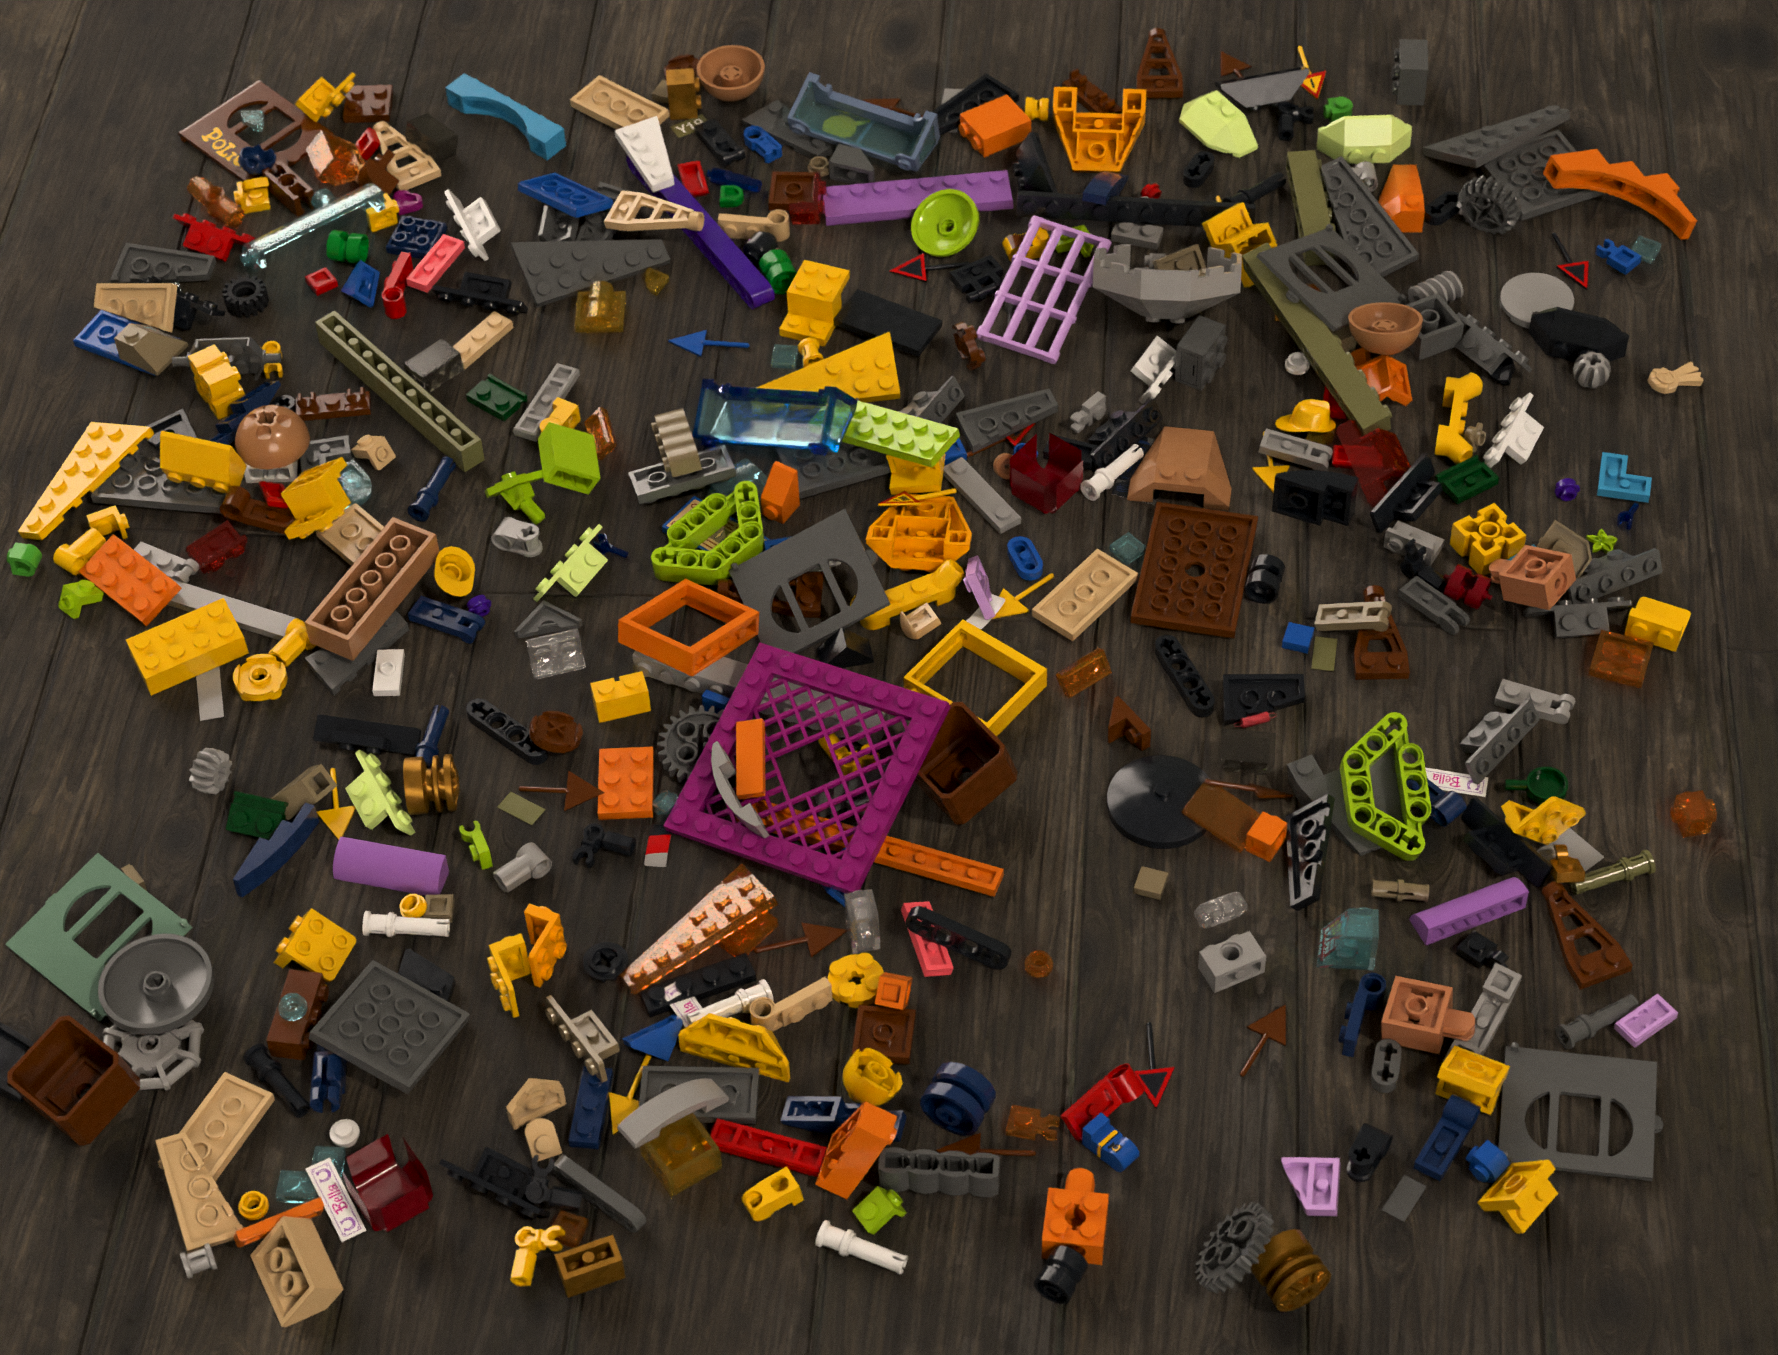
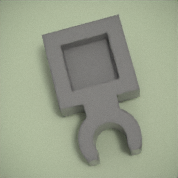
M1098 391L1084 402L1082 410L1075 412L1070 417V420L1074 421L1070 429L1079 433L1086 425L1090 426L1096 420H1100L1106 412V396Z

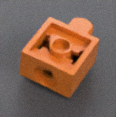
M1075 1168L1067 1175L1065 1189H1048L1042 1236V1259H1047L1055 1246L1062 1245L1080 1253L1088 1264L1102 1265L1109 1194L1094 1192L1095 1179L1089 1170Z

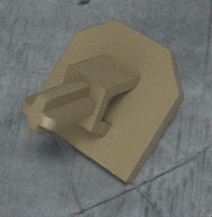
M1557 520L1553 521L1536 546L1538 548L1572 554L1576 578L1583 574L1592 560L1589 541Z

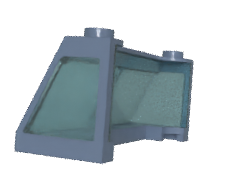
M810 72L787 117L790 130L798 135L805 134L835 145L842 144L860 148L865 155L898 165L901 169L916 172L935 148L940 138L936 113L925 111L923 117L919 113L911 117L835 92L832 90V85L827 84L825 87L819 82L820 75Z

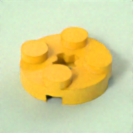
M270 654L252 655L246 658L247 662L241 667L239 664L235 668L233 673L234 685L244 701L278 699L287 684L288 676L283 662L277 661L276 657ZM259 675H264L265 677L262 680H255L259 678Z
M864 952L848 955L830 964L828 981L831 983L832 998L835 1001L848 1003V1007L858 1008L859 1005L868 1006L875 1002L879 977L884 971L871 954ZM854 977L862 978L861 984L858 985L855 982L849 981Z

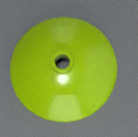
M945 189L929 195L917 207L912 218L911 232L916 245L923 252L935 257L950 256L961 251L971 242L978 229V208L966 193L959 190Z

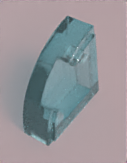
M263 110L240 111L243 124L252 127L254 131L263 132Z

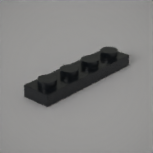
M744 953L639 989V993L650 1018L673 1010L670 1004L691 997H695L699 1001L756 981V974L747 954ZM675 982L676 990L681 994L666 1001L664 988Z

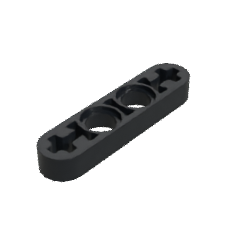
M1172 635L1158 637L1155 642V655L1186 705L1197 717L1204 718L1210 716L1214 712V696L1183 647ZM1181 663L1186 667L1182 670H1176L1172 668V665ZM1186 682H1194L1198 686L1193 689H1188L1183 684Z
M482 698L473 699L467 704L468 720L532 765L542 764L548 759L549 752L534 744L529 736V729ZM496 721L505 723L503 727L498 729L491 727L492 723ZM516 734H521L524 736V738L518 742H513L510 740V738Z
M915 906L910 910L906 918L905 924L911 932L990 968L1001 970L1009 963L1012 952L1008 945L922 906ZM939 929H946L952 935H945ZM965 941H973L978 945V947H972L968 945Z

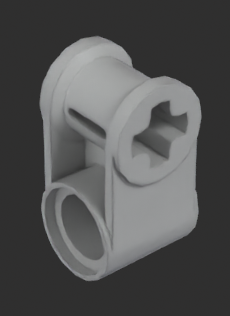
M505 517L491 536L492 543L498 549L517 553L525 557H535L543 550L542 543L538 540L540 533L537 525L522 522L512 517Z

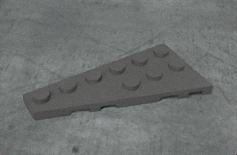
M1551 105L1523 116L1491 126H1485L1479 130L1423 147L1424 156L1478 168L1569 120L1570 110L1562 109L1558 105Z
M662 239L511 242L510 245L537 308L670 264V257Z

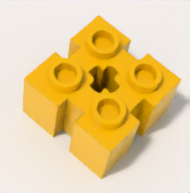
M215 344L189 355L188 359L191 370L195 375L196 389L203 400L208 402L211 411L218 420L232 414L233 412L229 404L245 395L242 386L238 383L241 377L237 368L230 366L226 353L224 351L220 352Z
M1493 503L1479 510L1477 518L1473 519L1469 515L1453 523L1450 545L1461 557L1469 556L1468 564L1477 573L1486 575L1490 573L1489 566L1493 561L1497 559L1507 560L1516 555L1525 546L1526 534L1514 522L1508 525L1506 523L1507 515Z

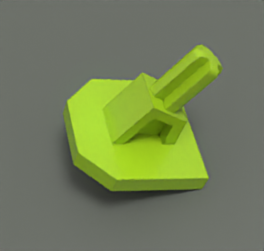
M542 470L516 475L515 471L501 476L502 481L485 490L487 498L502 495L514 510L521 509L534 524H539L545 518V513L532 500L535 494L530 484L543 478Z

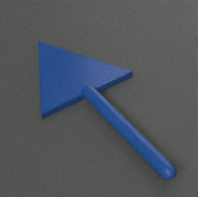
M707 330L668 340L669 343L700 357L702 356L704 345L742 348L750 346L749 343L705 340Z

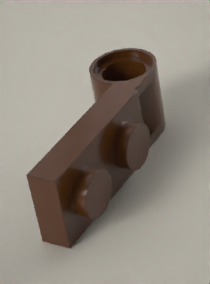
M231 486L220 506V512L226 518L285 534L284 531L296 520L289 508L270 507L266 502L251 499L249 492L240 486Z

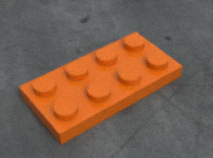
M114 534L78 571L85 579L93 582L104 594L146 627L182 589L178 583Z

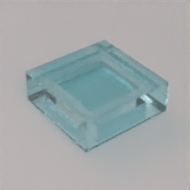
M1639 236L1631 250L1642 256L1641 261L1652 264L1661 250L1662 243Z
M774 344L771 368L796 369L799 353L798 346Z
M1128 532L1110 544V551L1128 565L1145 553L1146 545Z

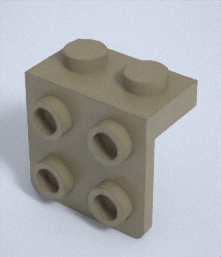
M1198 244L1152 261L1155 269L1198 270L1199 276L1206 275V268H1209L1205 266Z

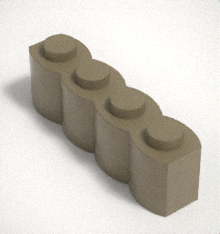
M680 408L654 415L656 422H652L651 425L665 472H671L674 478L702 470L684 409Z

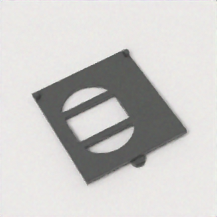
M1328 224L1324 230L1258 253L1256 257L1289 288L1286 293L1287 299L1294 303L1301 300L1333 332L1349 326L1348 316L1353 309L1359 306L1379 302L1397 304L1406 302V296L1399 294L1333 230L1334 227L1331 224ZM1310 250L1314 251L1349 287L1334 292L1297 255ZM1324 250L1344 260L1354 271L1357 281ZM1289 260L1322 292L1304 284L1291 270Z
M846 509L739 565L733 563L731 565L732 569L729 570L743 604L759 611L758 638L760 642L795 654L832 636L840 628H847L891 605L873 567L878 557L872 550L865 551ZM829 561L842 562L850 566L856 573L858 591L851 606L847 605L829 566ZM821 566L841 612L809 628L789 582L815 567ZM780 587H782L801 629L800 633L788 632L780 628L774 621L772 602Z
M1516 1042L1511 1043V1046H1506L1505 1064L1510 1066V1069L1503 1082L1499 1149L1507 1156L1509 1165L1517 1162L1550 1160L1557 1171L1646 1181L1653 1180L1655 1133L1663 1129L1661 1117L1655 1115L1657 1062L1522 1048ZM1548 1094L1550 1096L1547 1148L1543 1149L1528 1134L1525 1125V1115L1535 1100ZM1560 1095L1597 1098L1601 1100L1598 1156L1563 1153L1556 1150ZM1610 1102H1615L1627 1113L1633 1127L1630 1143L1624 1150L1614 1156L1608 1155Z

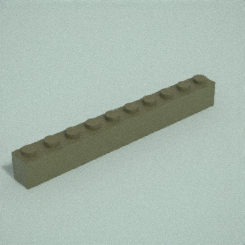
M1267 242L1242 255L1244 270L1362 440L1367 442L1390 430L1392 413L1386 404H1381L1378 392L1373 386L1369 387L1364 372L1361 369L1357 370L1352 355L1349 351L1345 352L1343 350L1342 342L1338 335H1333L1330 328L1301 300L1297 303L1288 300L1286 293L1289 288L1256 257L1258 253L1271 249L1269 243Z
M335 310L315 322L319 343L442 453L452 458L453 462H456V465L461 470L466 472L485 460L481 439Z

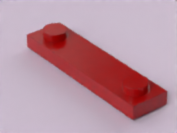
M719 1118L716 1119L707 1141L708 1148L781 1168L787 1166L789 1170L815 1177L819 1175L828 1148Z

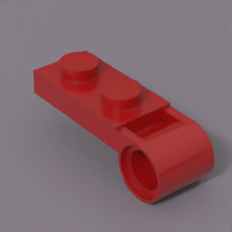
M400 253L397 261H394L390 276L386 277L384 282L382 300L385 314L391 319H399L407 312L403 291L407 285L406 278L413 271L410 253Z
M1122 1064L1096 1083L1060 1117L1074 1139L1082 1140L1083 1128L1097 1115L1103 1113L1108 1117L1122 1103H1128L1138 1098L1145 1088L1130 1064Z

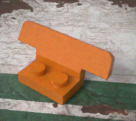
M1364 348L1350 353L1357 370L1361 369L1364 372L1369 387L1373 386L1378 392L1379 401L1384 400L1387 396L1392 401H1397L1405 406L1412 401L1407 367L1404 363L1389 355H1380L1371 359L1370 352Z

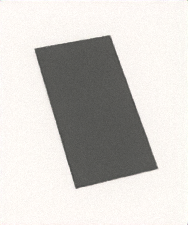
M1403 1175L1382 1208V1211L1405 1222L1427 1186Z

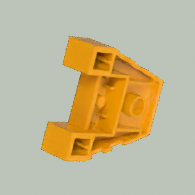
M1054 87L1053 121L1072 171L1081 173L1108 171L1120 174L1145 124L1146 89H1123L1122 114L1077 112V87Z

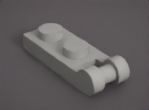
M1266 428L1258 453L1310 467L1313 470L1327 471L1328 461L1332 457L1333 450L1326 445Z
M140 542L134 548L137 553L174 580L188 583L190 575H195L200 569L199 564L193 559H183L144 542Z
M1502 679L1494 702L1496 706L1515 711L1525 699H1531L1539 718L1558 724H1566L1570 718L1569 710H1572L1574 707L1575 698L1569 694L1557 695Z

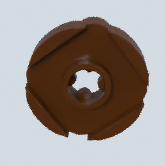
M963 321L952 325V329L957 330L953 337L962 360L967 358L970 364L966 365L967 368L972 371L981 367V363L985 362L986 358L983 350L978 348L975 342L977 333L973 325L968 326Z

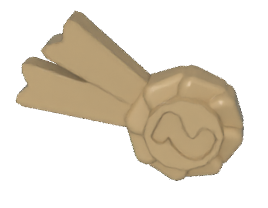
M1688 362L1674 371L1664 367L1661 369L1655 368L1650 373L1647 381L1655 391L1669 394L1674 393L1678 385L1701 386L1703 378L1700 377L1701 372H1698L1699 368L1695 367L1693 362Z

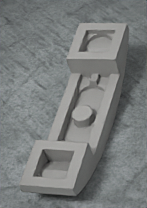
M716 741L712 746L711 762L713 776L721 796L736 817L749 830L763 838H767L770 835L759 814L750 803L742 807L728 780V778L736 774V770L726 751Z
M1495 963L1483 985V992L1471 1012L1475 1018L1474 1036L1469 1041L1454 1039L1443 1062L1454 1045L1483 1056L1511 1004L1522 979L1521 974Z
M704 1078L688 1081L662 1092L641 1105L618 1125L617 1129L634 1148H637L659 1137L661 1128L699 1109L707 1113L728 1102L729 1097L712 1079Z

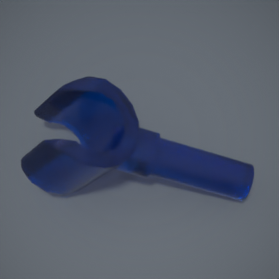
M1633 503L1629 511H1622L1618 514L1617 526L1622 521L1628 522L1627 530L1632 528L1633 515L1639 507L1638 503Z
M604 533L597 535L599 542L593 541L594 548L601 554L609 551L624 558L628 556V552L609 544L608 538Z

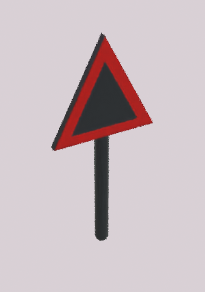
M1553 232L1552 237L1568 264L1556 265V268L1587 290L1588 261L1573 263L1558 235Z
M923 253L890 270V273L926 282L925 271L963 267L970 264V262L925 266Z
M1148 1022L1146 1028L1150 1070L1134 1072L1145 1088L1144 1092L1157 1109L1175 1067L1156 1069L1152 1023Z

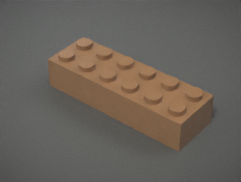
M392 517L305 621L309 642L354 661L436 561L439 553L436 534Z

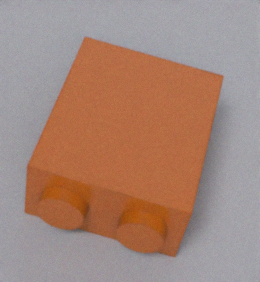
M1004 95L961 113L958 127L960 134L968 139L974 150H978L983 157H987L1024 141L1031 132V119L1008 95Z

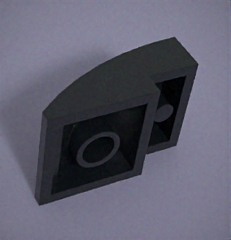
M1318 470L1277 473L1274 482L1272 512L1321 526L1324 519L1348 526L1355 513L1359 478L1347 474Z

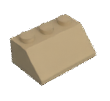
M283 1216L250 1255L281 1327H288L326 1310L344 1290L312 1219Z

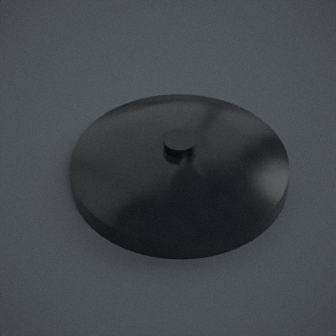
M1153 755L1134 760L1115 774L1107 792V811L1115 828L1130 841L1149 848L1172 849L1190 844L1207 832L1216 815L1217 794L1214 786L1204 783L1206 779H1211L1195 764L1174 756Z

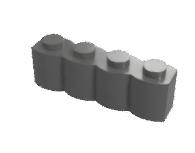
M897 1147L885 1148L879 1156V1187L888 1191L892 1189L895 1192L910 1189L922 1194L940 1191L947 1195L970 1193L978 1197H992L999 1194L1000 1157L991 1153L968 1155L960 1151H946L939 1154L929 1149H918L909 1152Z

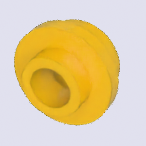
M409 894L400 902V913L403 917L420 918L427 909V901L417 894Z
M249 1191L242 1196L239 1202V1212L247 1220H258L268 1212V1199L258 1191ZM258 1205V1207L250 1209L252 1206Z

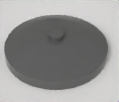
M175 934L150 935L126 945L109 960L99 979L98 996L106 1016L119 1028L142 1035L164 1033L186 1024L204 1008L213 991L214 970L207 953L195 941Z

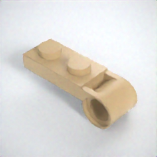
M773 210L768 214L767 218L719 213L718 225L729 238L749 240L758 231L771 233L777 242L785 241L790 236L789 216L784 210Z
M823 977L776 1004L767 997L756 998L750 1004L751 1025H760L773 1032L792 1022L800 1021L805 1015L816 1009H822L829 1002L833 1001L831 983L826 977Z

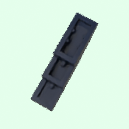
M1108 171L1100 172L1084 190L1082 201L1106 205L1110 196L1120 195L1128 181V175Z
M279 380L264 382L230 403L229 406L233 414L215 424L219 434L208 441L226 445L235 441L236 431L242 419L252 410L269 405L281 385Z
M304 803L292 823L282 820L270 840L258 839L233 878L238 896L244 897L264 883L287 863L305 843L319 823L315 805Z
M788 1096L780 1121L782 1124L832 1135L862 1103H845L842 1097ZM885 1110L897 1116L894 1125L897 1133L893 1142H900L907 1117L903 1110Z

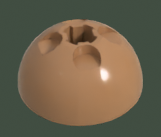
M728 45L715 48L703 55L698 62L697 73L700 83L710 95L722 101L734 102L749 97L758 89L764 76L765 65L762 57L756 51L744 46Z
M1379 302L1365 304L1353 309L1348 316V322L1353 338L1362 348L1371 353L1393 355L1404 351L1417 339L1422 328L1423 317L1412 307L1397 303Z
M265 405L249 412L240 422L235 435L237 454L247 465L258 469H277L290 465L306 452L310 443V434L302 418L291 409L279 405Z

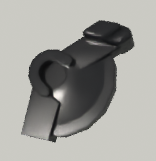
M1506 357L1494 373L1490 374L1492 379L1501 383L1502 386L1511 385L1512 374L1516 370L1513 360L1510 357Z

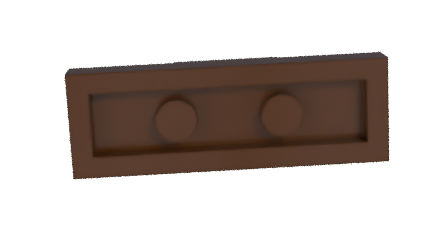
M1078 68L1069 73L1070 79L1062 82V87H1077V102L1090 113L1122 114V108L1115 103V100L1110 99L1106 92L1104 93L1095 84H1092L1086 75L1080 74Z
M360 387V392L351 393L349 388L347 393L324 394L316 396L314 392H311V397H302L301 393H298L296 398V414L303 421L371 415L370 391H365L363 387Z

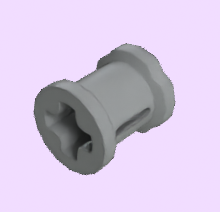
M209 1243L205 1244L204 1248L188 1254L185 1252L180 1253L188 1279L193 1278V1274L209 1268L213 1270L218 1269Z

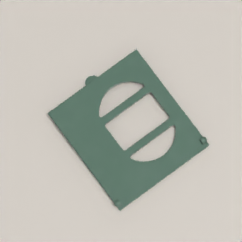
M97 853L57 893L50 896L45 902L46 904L5 945L100 1022L106 1014L99 1000L98 984L102 971L109 960L150 920L153 923L152 935L175 934L185 936L193 927L189 925L187 919L180 918ZM111 888L68 932H65L66 916L72 905L80 897L96 889ZM119 894H122L144 912L98 958H94L75 943L74 939Z

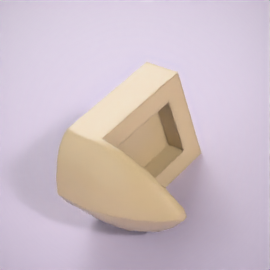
M927 602L907 616L903 611L900 613L901 629L905 636L910 639H919L942 624Z
M545 1118L532 1119L524 1129L532 1158L534 1155H539L538 1161L562 1154L554 1124Z

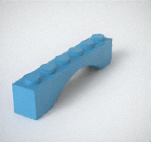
M464 73L445 87L449 106L464 114L489 115L511 123L525 135L530 151L546 160H549L566 146L564 128L533 112L526 106L515 102L510 97L497 92L492 87L479 82L476 78H472Z

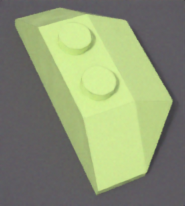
M1216 90L1202 95L1183 105L1179 122L1206 147L1223 153H1231L1238 158L1258 149V144L1246 116L1219 91Z
M1393 115L1344 116L1331 122L1326 127L1323 126L1318 129L1317 149L1333 159L1342 156L1348 164H1359L1364 161L1390 163L1410 147L1412 126L1405 124Z

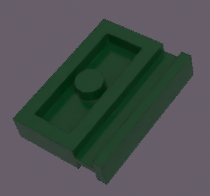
M489 374L487 380H482L466 394L467 401L505 422L520 408L523 402L526 403L528 401L527 394Z
M1477 455L1435 476V482H1440L1442 490L1457 505L1498 485L1499 477L1484 462L1481 463Z
M234 791V802L231 803L226 830L270 840L281 821H285V811L289 803Z

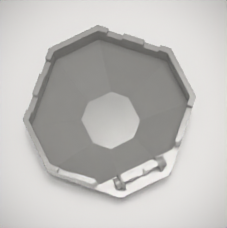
M1131 244L1114 246V251L1111 254H1106L1107 248H1097L1095 250L1093 288L1139 315L1145 316L1147 322H1160V319H1170L1172 323H1184L1185 318L1194 316L1240 293L1242 254L1231 253L1230 259L1224 257L1225 250L1208 247L1207 267L1209 268H1206V275L1199 276L1198 270L1155 269L1152 261L1165 256V254L1160 253L1145 255L1144 265H1149V267L1130 269Z

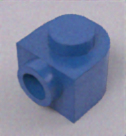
M1488 1140L1480 1148L1475 1146L1466 1157V1160L1470 1163L1469 1170L1481 1182L1493 1183L1509 1166L1507 1156Z

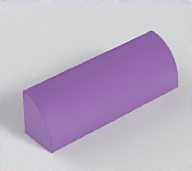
M340 837L333 861L334 879L425 896L441 894L449 874L446 855L347 837Z
M1512 877L1413 914L1409 920L1424 944L1429 945L1524 909L1529 891L1518 878Z

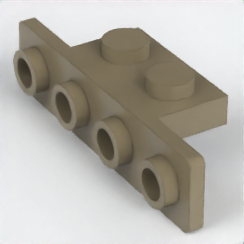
M552 995L547 996L548 1008L545 1009V1013L552 1025L557 1024L559 1033L565 1042L568 1040L571 1042L576 1057L584 1059L585 1066L590 1075H596L602 1083L607 1081L602 1060L620 1051L618 1042L592 1010L570 1020Z

